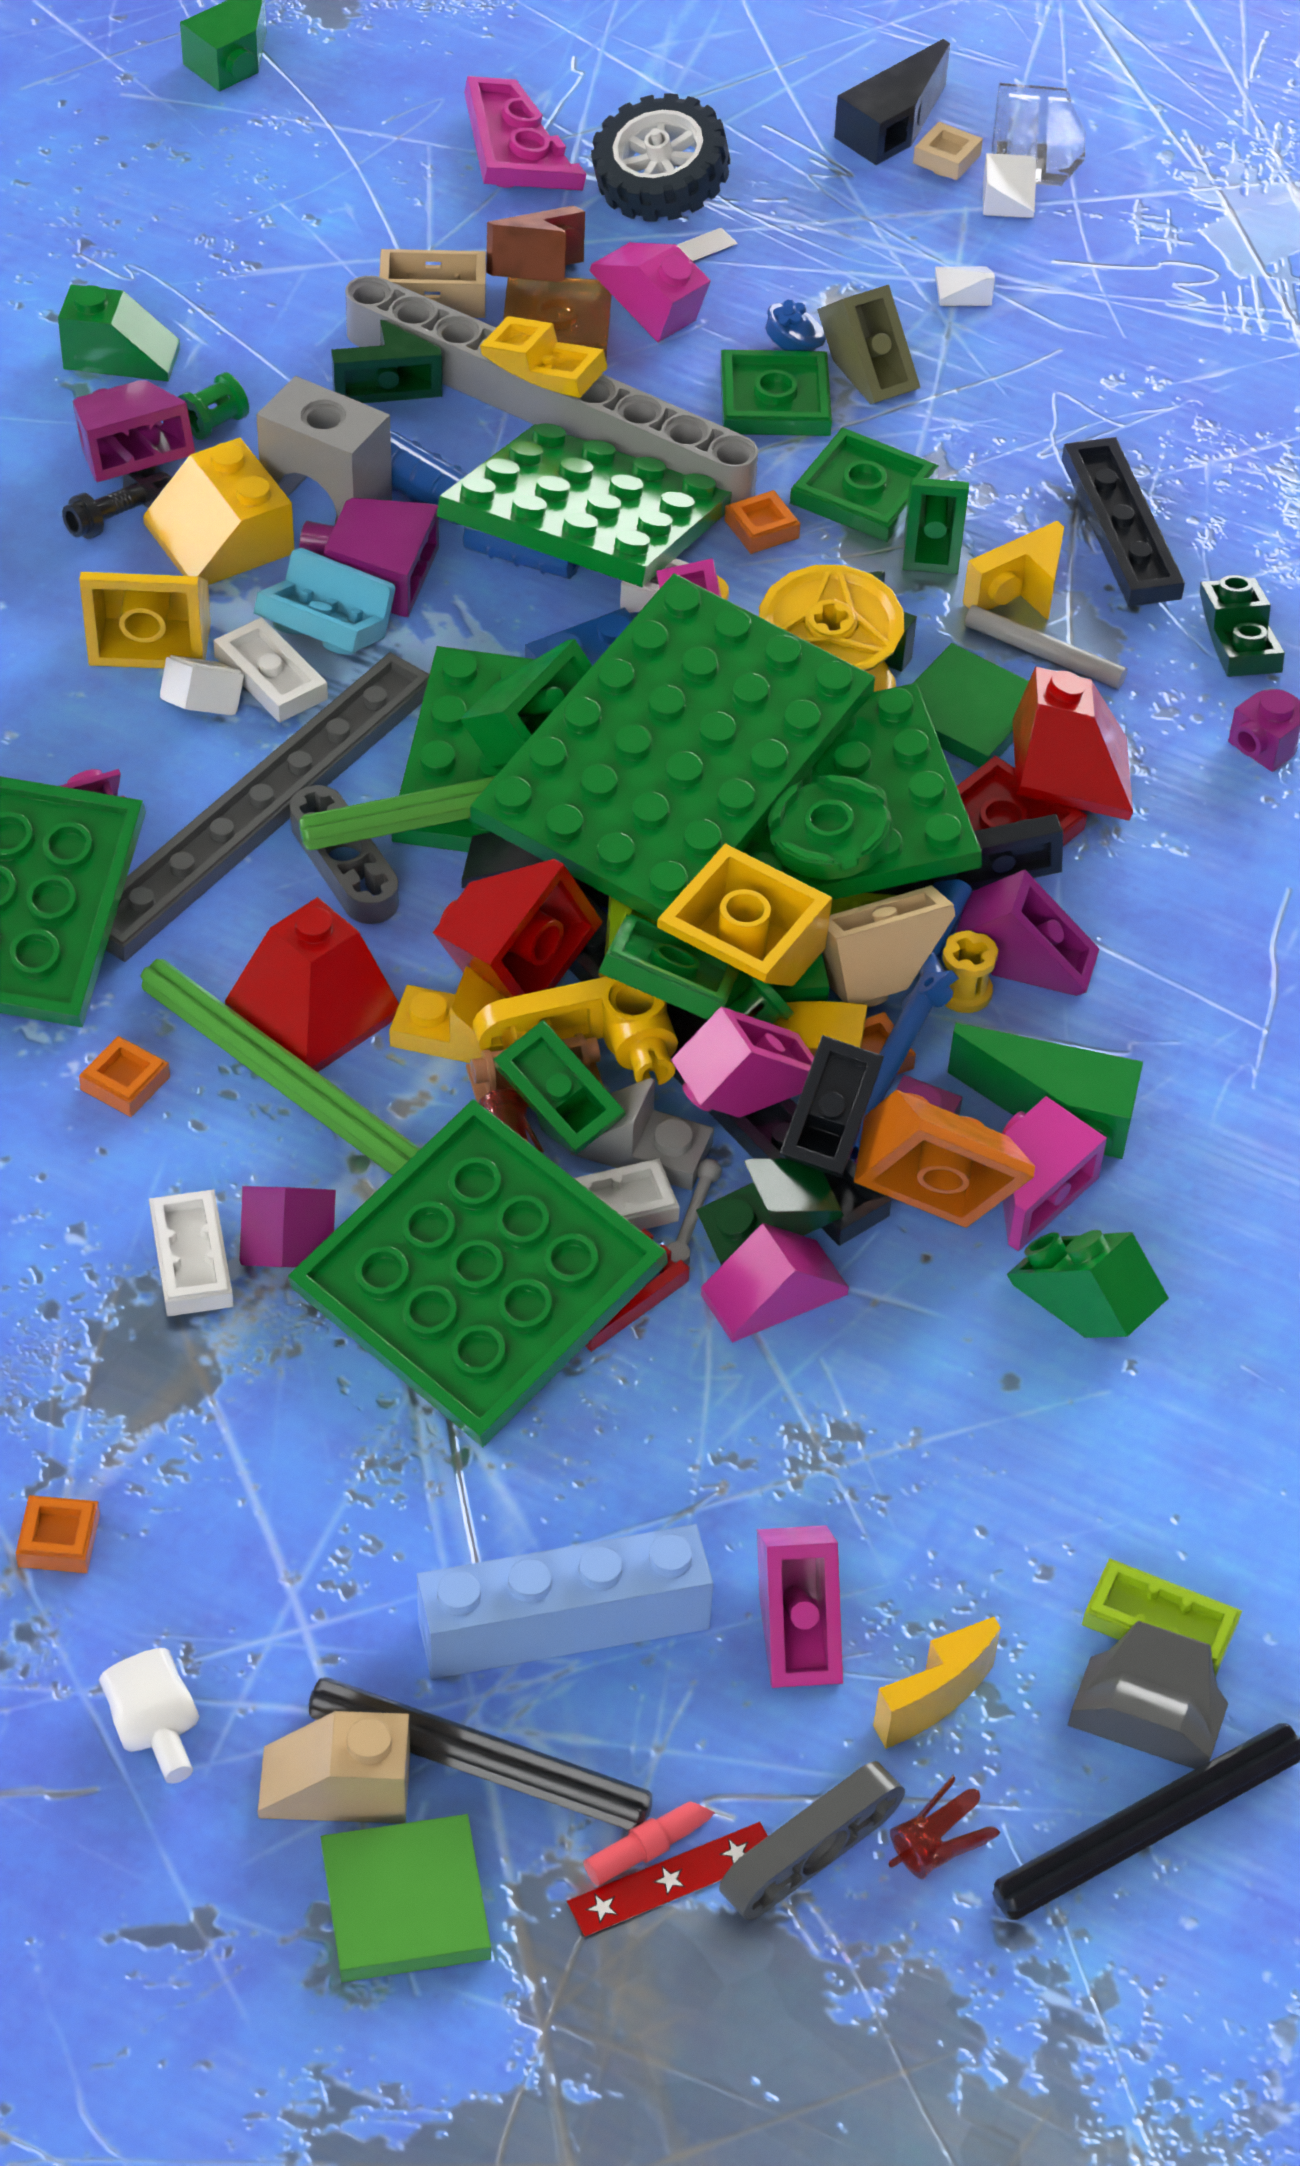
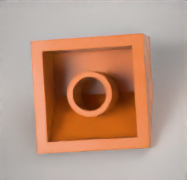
M895 1090L864 1116L854 1183L967 1228L1034 1178L1035 1165L1009 1136L985 1127L982 1122L975 1118L959 1116L932 1105L920 1095Z

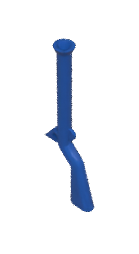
M962 880L940 881L932 885L953 903L955 917L918 972L920 979L914 990L907 994L901 1002L903 1010L879 1053L884 1056L864 1116L883 1101L932 1007L939 1008L944 1006L953 996V990L949 986L958 980L959 977L952 970H944L938 955L972 894V888ZM864 1117L850 1159H856L858 1156Z

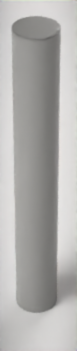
M972 605L964 620L966 627L1116 689H1120L1124 683L1128 671L1124 666L976 605Z

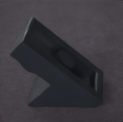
M822 1035L779 1157L842 1178L857 1142L861 1123L884 1056Z

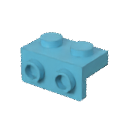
M298 548L291 552L286 580L257 592L253 613L273 621V626L279 631L295 635L306 634L321 640L322 646L331 652L353 654L385 638L395 594V586L393 583L307 549Z

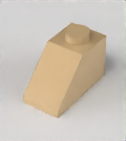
M931 885L830 915L826 947L822 952L830 988L844 1002L868 1005L867 1007L882 1004L888 999V995L907 990L955 917L953 903Z
M334 1711L264 1746L258 1818L406 1823L410 1769L409 1714Z

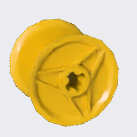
M813 565L789 572L768 589L759 606V617L875 676L874 692L896 687V680L885 660L894 653L904 633V610L890 587L871 573L846 565Z

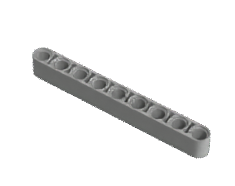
M377 276L358 277L350 281L346 286L347 337L356 346H380V320L388 321L441 348L442 384L532 424H554L565 429L568 435L586 441L601 440L608 442L618 452L636 458H656L662 461L666 468L684 475L695 473L709 476L715 480L716 488L732 492L731 504L755 496L758 447L748 437L604 374L593 383L581 398L544 389L507 372L482 355L480 345L496 327Z

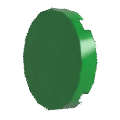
M839 775L817 776L818 783L808 784L804 787L802 781L789 786L772 805L768 816L771 850L783 866L802 876L823 880L854 876L871 868L886 853L892 836L890 812L884 806V798L874 787L857 778Z

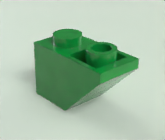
M1092 1230L1076 1236H1060L1056 1232L1049 1233L1030 1243L1024 1250L1026 1257L1007 1273L1013 1286L1084 1338L1128 1337L1169 1299L1133 1232L1102 1234L1100 1230Z

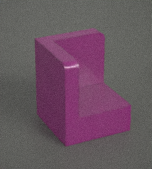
M242 1186L240 1264L243 1266L296 1268L334 1232L336 1190Z

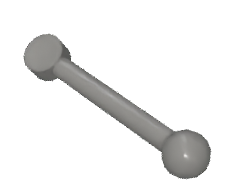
M706 1158L700 1162L697 1170L699 1181L675 1242H671L666 1246L672 1251L671 1260L674 1263L680 1259L686 1265L690 1263L688 1244L699 1217L696 1209L703 1206L711 1183L716 1182L722 1173L720 1164L712 1158Z

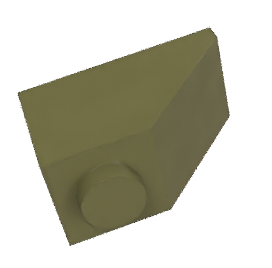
M889 284L838 300L817 309L833 361L869 404L921 388Z

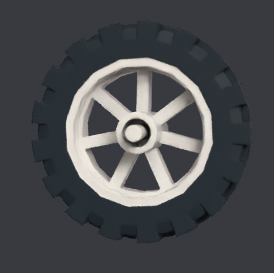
M665 93L664 98L654 99V95L640 98V103L632 105L629 102L618 108L619 113L615 117L609 115L603 121V130L596 132L592 141L594 150H591V158L599 191L601 195H605L606 203L614 210L619 207L622 215L634 219L636 215L643 216V220L655 222L658 220V217L665 216L668 217V220L682 217V212L690 209L693 213L704 207L703 201L707 198L713 200L720 192V183H726L728 179V165L731 159L721 119L717 120L716 112L709 105L702 107L700 100L694 97L687 96L686 99H679L678 94ZM690 146L695 148L694 152H682ZM645 169L643 173L637 172L639 170Z

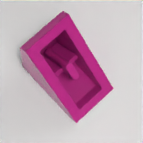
M762 1223L701 1286V1296L733 1343L848 1295L849 1287L816 1240Z

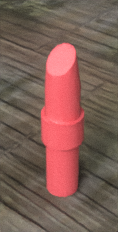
M689 1801L657 1819L650 1818L628 1831L626 1837L583 1861L584 1868L591 1881L596 1886H600L642 1861L647 1863L669 1851L670 1845L694 1832L710 1820L715 1812Z

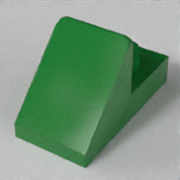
M544 1020L493 1059L496 1069L537 1114L540 1128L545 1135L575 1155L626 1116L625 1110Z

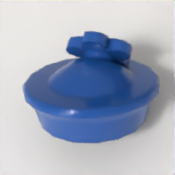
M786 300L784 303H776L769 307L765 329L768 336L780 348L786 351H814L816 348L824 345L826 340L824 330L812 316L806 313L805 304Z

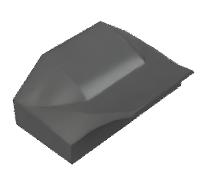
M1141 1621L1136 1622L1108 1651L1090 1658L1070 1713L1068 1726L1193 1769H1197L1210 1762L1228 1707V1702L1217 1687L1211 1646Z

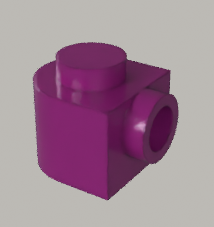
M1280 689L1263 690L1257 692L1235 708L1228 742L1238 748L1243 754L1251 757L1271 772L1295 755L1300 740V700L1297 697Z

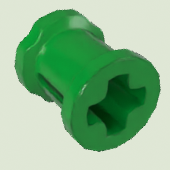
M228 372L217 375L214 378V384L195 394L185 392L178 396L187 404L192 435L198 440L209 437L212 433V428L231 418L241 420L249 414V403L245 391L238 380ZM213 403L217 404V406L213 409L208 408V406Z
M753 976L749 978L751 985L726 1007L748 1015L757 1005L762 1003V1009L753 1018L770 1024H774L780 1018L788 1020L794 1014L792 1009L769 983H764Z

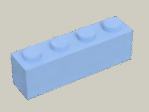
M697 1524L417 1573L418 1622L431 1679L710 1629L713 1580Z

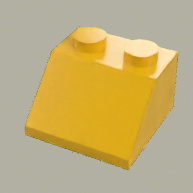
M241 437L189 455L143 515L144 525L183 576H198L208 580V585L287 557L294 550L292 502Z
M102 572L80 573L79 582L89 666L164 669L166 657H171V655L206 660L211 626L208 580L198 576Z
M724 844L657 920V928L764 983L794 986L826 947L832 897Z

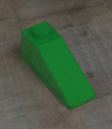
M956 1022L947 1073L1013 1116L1020 1111L1029 1112L1047 1096L1107 1138L1104 1155L1123 1159L1143 1061Z

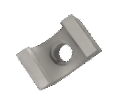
M294 376L256 414L259 461L287 497L307 477H310L318 482L332 499L336 510L335 523L345 502L351 498L392 501L390 414L297 376Z

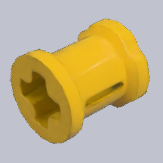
M966 930L957 932L946 940L942 960L947 967L946 971L952 970L959 977L958 980L949 986L953 990V996L945 1004L947 1008L960 1013H973L987 1007L991 1001L993 984L989 978V973L994 970L995 962L998 958V948L995 942L987 935Z

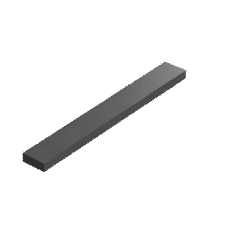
M389 652L129 874L124 885L106 951L124 962L132 957L290 819V801L297 791L314 785L328 786L421 705L429 674Z

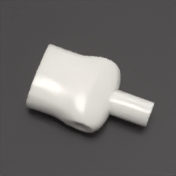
M166 1648L147 1650L122 1660L105 1670L101 1674L99 1682L110 1705L113 1723L124 1749L129 1752L152 1748L167 1783H178L187 1779L192 1774L193 1768L179 1736L197 1724L199 1714L189 1690L178 1674L170 1650Z

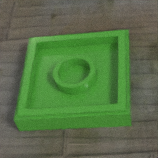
M468 1814L321 1836V1850L341 1983L491 1960V1942Z

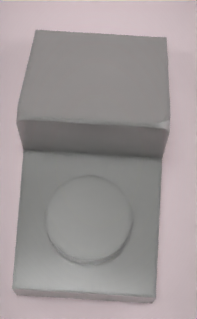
M645 1079L610 1093L625 1110L626 1116L575 1156L615 1168L659 1158L669 1183L692 1191L698 1178L697 1170L699 1164L707 1158L712 1147L714 1128L653 1110L655 1079Z

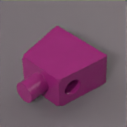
M138 380L110 389H98L92 394L77 397L73 400L82 451L96 482L185 458L196 453L186 402L147 380Z
M351 498L345 502L335 526L306 521L301 531L299 548L307 549L393 583L395 594L390 613L409 617L439 549L438 505Z

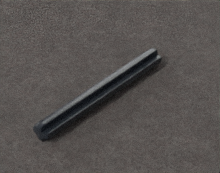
M329 1677L320 1678L311 1692L308 1703L309 1715L316 1720L334 1711L409 1714L410 1753L626 1830H631L645 1822L650 1815L652 1793L647 1789Z
M1278 1723L998 1878L994 1883V1890L992 1892L997 1906L1000 1907L1003 1914L1009 1920H1018L1299 1763L1300 1737L1295 1734V1731L1289 1724Z

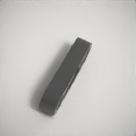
M314 785L297 791L290 801L292 833L346 913L352 919L365 924H376L390 919L396 913L399 905L398 878L372 839L313 851L306 850L302 843L299 819L303 815L346 807L348 805L336 790L327 786ZM340 847H350L360 853L354 859L347 861L335 860L328 855L332 850ZM364 877L365 885L369 891H361L360 880Z
M874 1761L862 1766L741 1856L724 1875L719 1886L720 1893L744 1919L752 1920L763 1915L880 1827L902 1802L905 1795L904 1787L879 1762Z

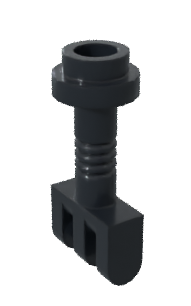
M153 466L123 475V488L107 496L94 500L87 493L77 494L71 497L68 505L62 509L64 524L74 537L82 536L90 539L98 536L103 532L104 520L142 504L149 508L172 477L166 472L161 471L158 466Z

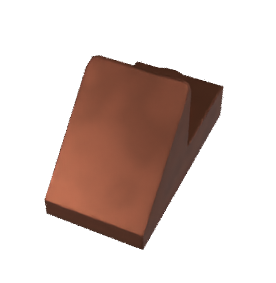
M573 205L488 221L486 273L501 277L554 282L564 281L566 265L584 262L585 211Z

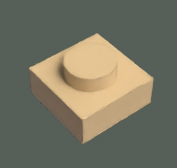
M938 122L914 147L913 164L931 170L937 175L958 180L980 157L983 138Z

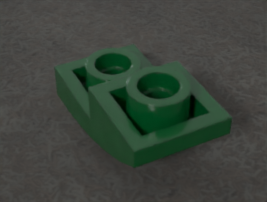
M1229 575L1217 581L1200 582V596L1207 626L1215 651L1227 677L1282 673L1285 652L1269 626L1271 604L1256 578Z

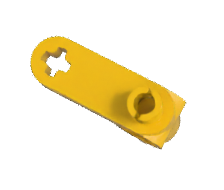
M599 973L600 978L494 1001L482 1008L473 1020V1030L481 1052L488 1049L490 1052L507 1049L542 1020L551 1027L560 1039L574 1037L576 1033H583L585 1038H603L607 1048L615 1055L618 1064L625 1069L634 1070L633 1074L637 1083L651 1078L650 1071L655 1073L658 1085L666 1083L673 1077L676 1069L670 1057L676 1051L678 1041L667 1012V1002ZM510 1026V1030L503 1031V1028Z

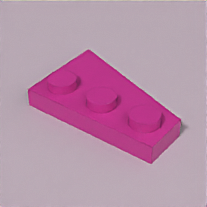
M467 76L464 94L483 184H492L503 188L522 186L583 191L586 172L579 163L571 164L564 155L565 144L558 135L550 136L541 124L542 113L517 80Z

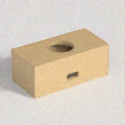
M381 249L380 278H384L473 318H485L486 251ZM426 262H441V265H426ZM425 292H440V295H425Z

